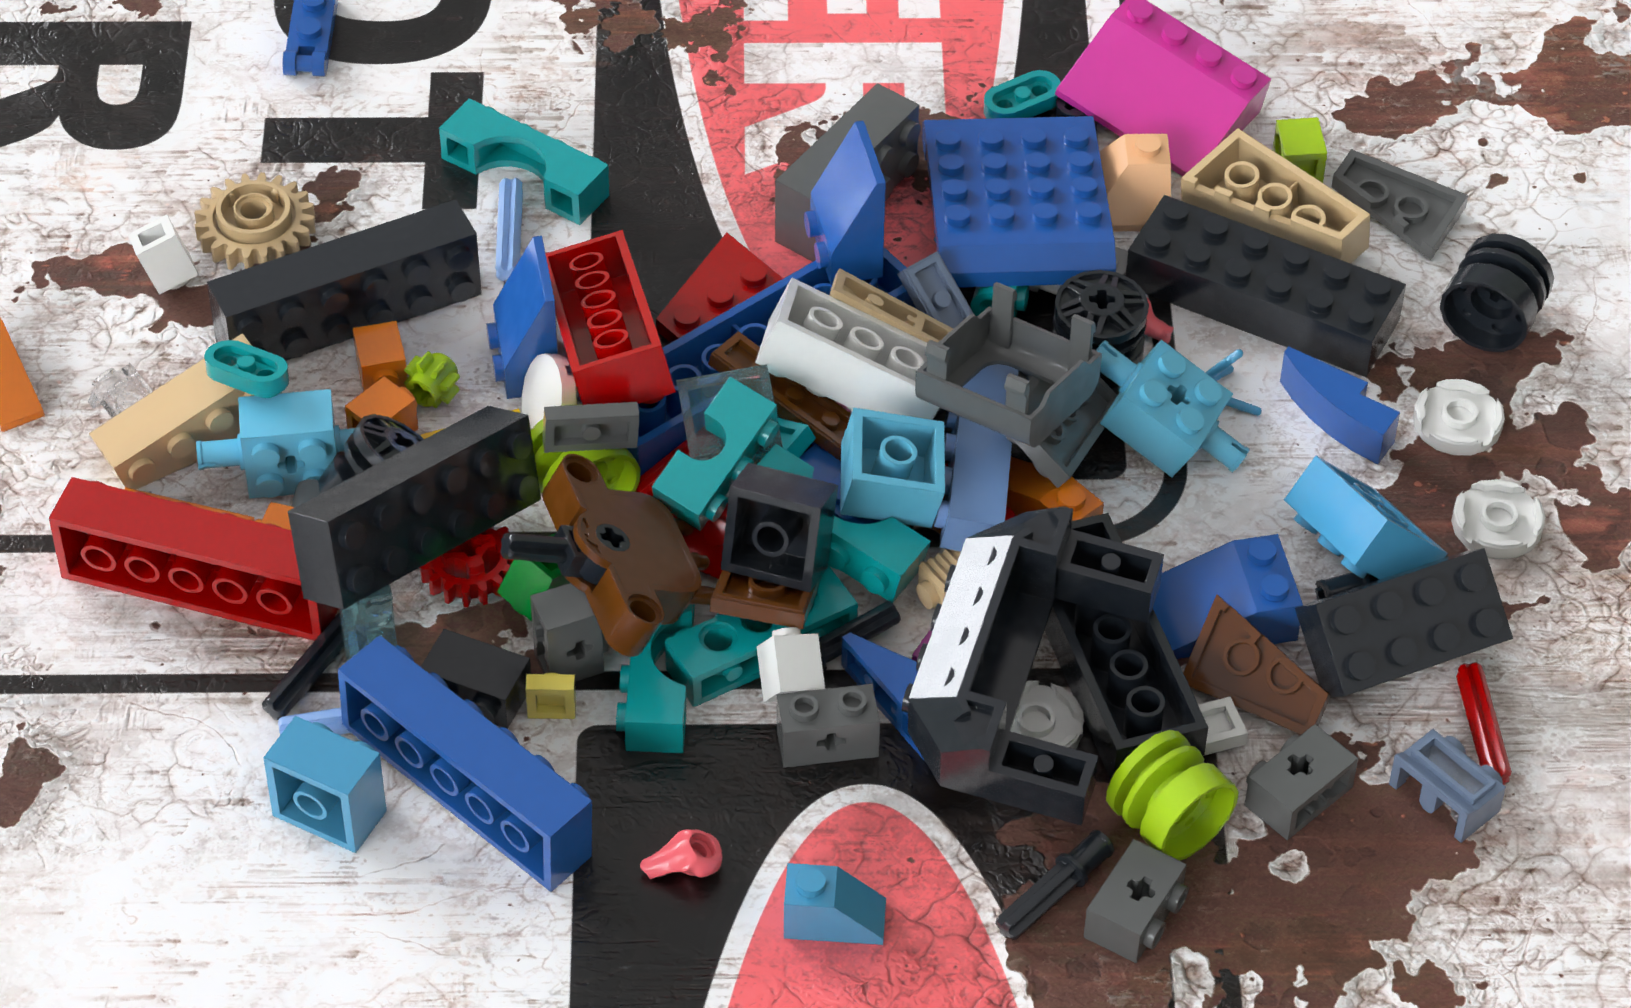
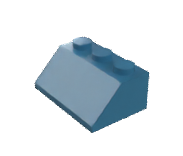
M1318 456L1313 458L1284 499L1297 512L1294 520L1315 535L1319 532L1321 535L1317 541L1337 556L1343 554L1345 557L1341 564L1360 578L1364 579L1367 573L1378 579H1383L1443 559L1448 554L1375 488Z

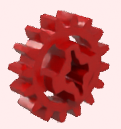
M493 526L419 567L422 583H429L430 594L435 596L444 592L446 604L453 602L456 597L462 598L463 607H469L473 598H478L483 605L488 604V594L491 593L502 598L497 591L513 562L511 559L503 558L500 552L502 547L501 539L504 534L509 533V528L504 526L495 530Z

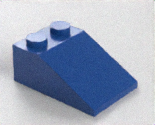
M864 120L854 122L811 191L810 211L804 212L808 238L815 237L817 242L814 244L817 266L819 269H826L831 285H833L839 268L861 280L883 277L886 182Z
M534 236L493 303L494 322L486 323L489 349H498L499 355L492 356L495 382L504 381L507 399L522 397L526 373L537 355L544 353L558 354L555 299L542 236Z
M1278 534L1233 540L1171 568L1161 575V583L1153 610L1176 659L1190 657L1216 594L1228 602L1272 643L1279 644L1298 641L1300 623L1295 608L1302 606L1303 603Z

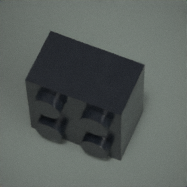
M748 463L730 486L721 570L811 592L828 568L838 485Z

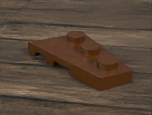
M1216 594L1183 672L1188 685L1217 699L1231 697L1236 707L1300 735L1314 724L1318 726L1331 694L1228 602Z

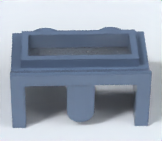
M1432 729L1404 752L1397 753L1394 756L1389 785L1396 790L1411 775L1422 784L1419 802L1425 811L1433 813L1444 802L1455 810L1459 817L1454 838L1460 843L1500 812L1506 789L1501 776L1493 767L1489 765L1479 766L1466 755L1464 746L1455 737L1446 736L1444 738Z

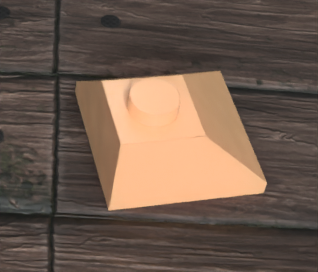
M1124 134L1099 151L1113 232L1141 231L1164 195L1171 197V161L1167 134Z

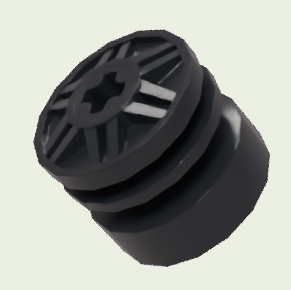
M1492 233L1478 238L1467 250L1465 258L1459 264L1457 273L1451 278L1442 294L1440 311L1444 323L1459 339L1483 351L1505 352L1517 348L1527 337L1535 322L1537 313L1542 309L1545 300L1552 291L1554 275L1551 264L1540 250L1518 237L1509 234Z
M1105 270L1081 272L1067 279L1057 291L1054 305L1053 333L1070 340L1072 316L1074 314L1095 322L1096 332L1093 333V350L1096 351L1101 343L1106 340L1109 342L1108 344L1137 365L1143 359L1149 308L1145 291L1134 280L1117 272ZM1100 372V377L1110 388L1119 386Z
M376 414L364 416L343 445L344 451L336 454L318 480L320 494L424 439L405 424L390 417Z

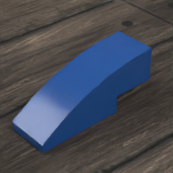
M1287 347L1284 351L1280 383L1291 399L1309 419L1329 436L1351 451L1378 465L1395 442L1400 412L1366 397L1368 382L1294 348Z

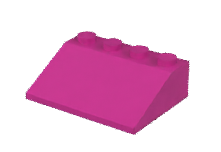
M1125 0L1101 27L1057 87L1055 95L1087 116H1093L1095 121L1120 137L1124 134H1167L1171 170L1183 177L1237 128L1243 131L1261 112L1271 78L1149 1Z

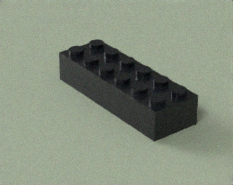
M1167 195L1162 197L1128 249L1125 275L1134 280L1145 291V294L1284 347L1289 346L1313 358L1367 377L1400 321L1406 284Z
M455 199L207 281L216 343L233 340L243 333L253 347L278 355L287 361L354 338L353 328L392 321L399 323L482 295L477 233Z
M487 406L289 510L288 516L303 598L344 610L540 501L541 494L528 415Z
M1109 513L1072 521V530L1122 543ZM1055 598L1045 633L1071 692L1083 711V719L1110 780L1126 757L1140 744L1155 734L1167 730L1179 731L1191 746L1196 747L1201 752L1204 758L1208 725L1153 608L1148 623Z

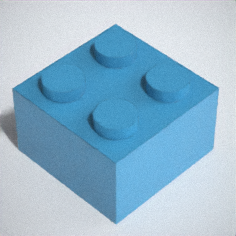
M295 716L263 757L272 815L349 851L356 853L387 811L380 753L365 742H354L334 733L322 723H311Z

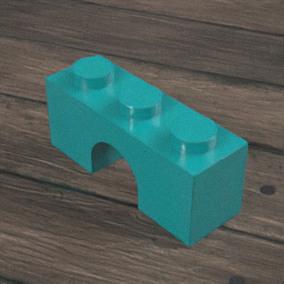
M731 376L704 412L705 428L724 442L723 450L716 457L708 460L693 459L677 450L652 486L654 498L667 506L673 515L699 531L703 529L708 520L715 522L720 517L728 503L726 494L730 490L731 484L748 463L754 464L752 457L760 446L767 448L775 438L780 424L777 423V404Z

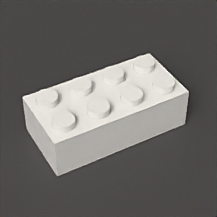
M794 278L790 279L769 319L755 363L763 366L774 376L786 377L805 386L809 392L816 396L828 397L845 405L851 412L853 408L933 420L940 408L917 398L915 394L916 370L927 362V356H925L927 342Z

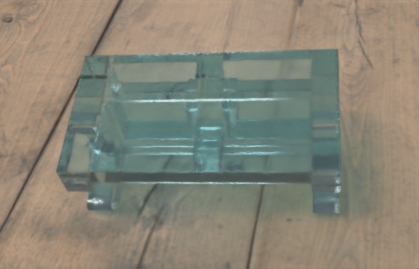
M390 584L344 610L339 609L347 661L379 635L393 646L397 645Z

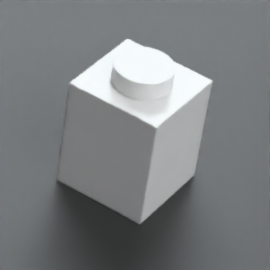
M168 215L128 234L136 256L159 295L170 289H178L184 286L191 278L199 275L190 253Z
M797 627L781 628L772 631V637L757 646L763 703L777 702V694L825 689L818 634H801L800 629Z

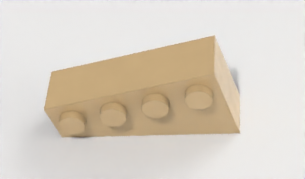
M1239 128L1181 178V201L1348 263L1355 261L1369 248L1370 214Z
M243 333L233 339L251 345ZM202 359L90 432L89 435L124 487L137 490L196 463V441L237 438V435L240 434L238 397L254 395L212 380L206 373L205 359Z

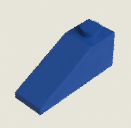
M848 633L842 636L841 666L857 685H873L878 709L924 760L908 733V713L901 710L906 688L909 683L914 684L918 673L916 671L917 662L855 634Z

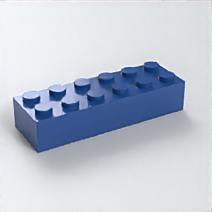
M379 635L338 668L342 725L359 740L367 743L375 751L379 752L384 760L547 890L552 892L592 857V800L588 793L577 783L570 784L557 774L549 761L543 756H534L521 746L514 734L507 728H498L484 717L482 711L474 702L468 699L462 700L448 688L446 682L434 672L428 673L416 664L406 649L399 645L393 646Z

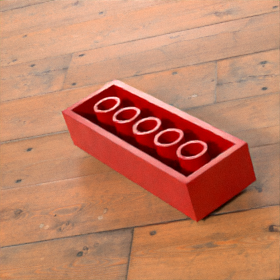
M623 230L546 253L555 299V314L582 405L624 402L652 404L662 400L666 395L675 393L665 354Z
M71 477L49 516L61 578L314 641L334 619L339 609L303 598L292 532L275 524L255 522L239 518L230 513L214 512L194 507L185 502H173L150 496L144 492H132L108 486L99 481H87Z

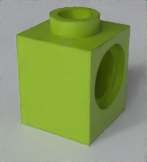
M1319 118L1276 120L1272 151L1323 183L1327 149Z

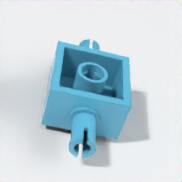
M1106 340L1101 343L1096 350L1102 353L1100 372L1120 386L1118 389L1120 393L1101 420V425L1170 477H1173L1200 448L1229 468V471L1233 472L1236 470L1250 449L1218 427L1219 421L1217 420L1232 397V392L1163 340H1160L1137 365L1108 344L1109 342Z
M331 389L280 393L272 398H260L257 396L238 397L240 434L235 439L196 441L198 469L240 466L241 470H245L249 499L294 495L299 482L307 479H320L336 454L344 451L343 445L355 428L340 429L339 425H335Z

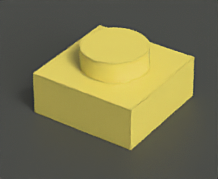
M558 673L526 674L525 690L528 718H576L575 675Z

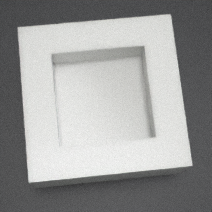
M1231 697L1198 704L1208 725L1205 755L1247 744L1248 732Z

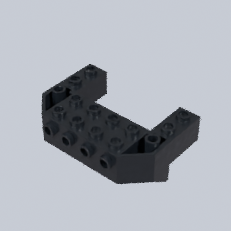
M1063 506L1024 512L965 539L957 564H952L949 569L944 588L946 595L943 603H938L934 610L930 626L932 634L928 644L923 643L916 664V671L918 673L914 684L909 683L906 688L901 710L908 713V733L940 786L1082 826L1096 783L1098 755L1025 736L1010 730L1055 598L1148 623L1161 583L1164 554L1072 530L1073 509Z

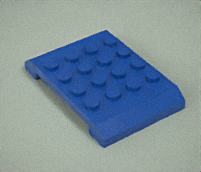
M1093 116L924 120L922 122L924 158L927 160L937 251L958 287H993V284L996 282L1006 286L1063 285L1067 279L1081 272L1094 270L1116 272L1115 239Z

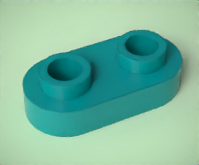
M1036 70L994 86L984 95V116L986 119L1031 118L1056 107L1058 96L1055 95V92L1061 81L1051 72Z
M235 340L217 342L205 351L206 373L214 381L260 398H272L284 391L289 385L287 362L278 355Z

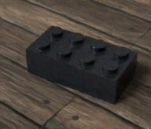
M1485 548L1461 552L1295 608L1318 683L1331 694L1330 698L1347 696L1513 639Z

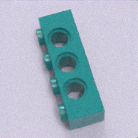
M829 565L821 577L818 592L804 628L800 629L801 634H818L820 638L858 616L857 601ZM717 614L713 618L691 628L681 629L673 636L665 639L666 670L675 682L686 686V698L694 708L760 678L757 646L772 637V631L789 627Z

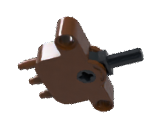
M568 454L563 457L542 493L545 506L557 530L554 537L506 533L501 539L502 547L500 552L505 559L557 563L562 576L578 590L585 593L609 646L616 652L629 657L640 655L659 626L674 624L680 619L689 604L710 606L711 596L715 589L710 586H701L702 579L699 570H706L710 565V559L707 555L690 552L683 536H690L693 533V526L680 518H674L667 506L651 495L607 489L596 465L589 459L577 454Z

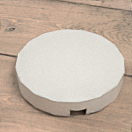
M544 353L537 355L526 373L522 390V414L528 415L531 430L543 419L544 407L577 405L575 379L573 375L567 374L566 367L570 366V363L560 354Z
M1446 379L1437 382L1436 387L1430 388L1428 391L1426 388L1420 393L1413 413L1414 427L1421 439L1434 449L1451 455L1471 456L1487 451L1498 442L1505 420L1503 405L1498 398L1496 402L1494 398L1489 396L1490 390L1481 384L1464 379Z
M1495 479L1481 480L1472 484L1470 490L1464 493L1462 491L1456 498L1451 522L1455 535L1465 547L1470 550L1485 548L1487 557L1510 559L1531 552L1540 542L1546 517L1540 501L1536 497L1533 500L1529 495L1525 494L1526 489L1517 483Z
M1027 681L1010 731L1077 749L1083 736V711L1077 699L1063 687L1051 683L1050 688L1045 685H1039V681Z

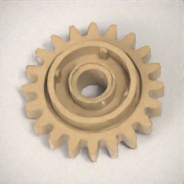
M264 172L258 175L257 180H250L249 176L244 173L241 176V183L235 184L229 178L225 179L226 189L221 190L217 187H211V198H201V209L194 212L197 241H201L202 252H211L214 263L226 258L227 266L230 270L240 262L244 263V268L247 269L253 267L254 264H262L283 257L285 254L300 251L299 245L310 246V234L316 232L314 205L309 202L308 192H298L297 182L295 181L283 186L282 175H278L271 182H268Z

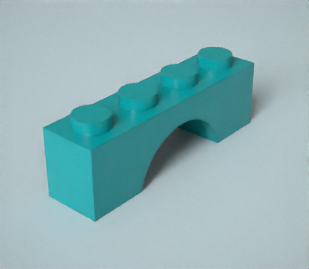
M470 98L439 127L442 159L475 175L497 167H517L528 170L544 182L545 209L578 225H581L610 195L608 164Z
M775 444L757 464L812 478L814 471L813 466L778 444ZM834 516L828 565L855 579L869 592L878 594L893 603L918 574L919 565L925 560L931 541L893 517L877 523L857 524Z
M689 604L680 619L674 624L660 625L643 652L638 656L630 658V665L621 664L620 693H627L626 703L618 702L616 731L625 732L626 751L684 752L687 715L686 686L666 677L658 670L655 664L660 656L665 653V639L673 636L681 629L694 626L696 604Z

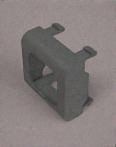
M996 282L993 284L992 308L988 307L979 316L970 314L939 342L933 340L927 342L925 350L927 362L916 370L915 394L917 398L1034 448L1042 443L1094 392L1100 377L1102 353L1092 349L1093 333L1096 332L1095 322L1074 314L1071 321L1070 340L1015 318L1014 303L1017 300L1016 290ZM995 364L1010 366L1053 384L1046 391L1040 406L1031 415H1028L1030 381L1011 373L1007 375L1004 389L1006 390L1005 405L963 388V386L983 368Z

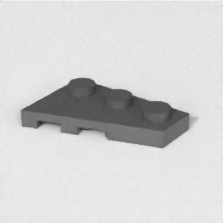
M1353 149L1350 150L1334 173L1331 186L1352 203L1368 212L1371 217L1429 260H1432L1465 210L1468 200L1467 194Z

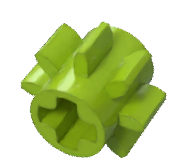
M427 351L422 358L416 355L404 369L409 375L404 384L415 397L417 404L421 406L437 408L442 401L449 404L460 390L455 385L460 378L457 366L453 360L442 353L431 354L430 351Z

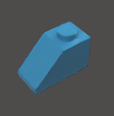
M787 863L784 897V939L883 945L886 897L838 866Z

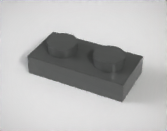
M637 402L544 407V453L637 448L639 429Z

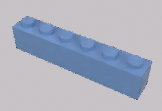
M990 365L983 368L963 388L1005 405L1006 390L1004 389L1006 377L1009 373L1018 376V370L1007 365ZM947 411L944 427L952 429L951 434L946 433L944 438L945 461H948V467L945 466V499L942 500L937 512L934 527L941 528L940 548L961 552L966 538L1005 521L1012 442L1003 434Z

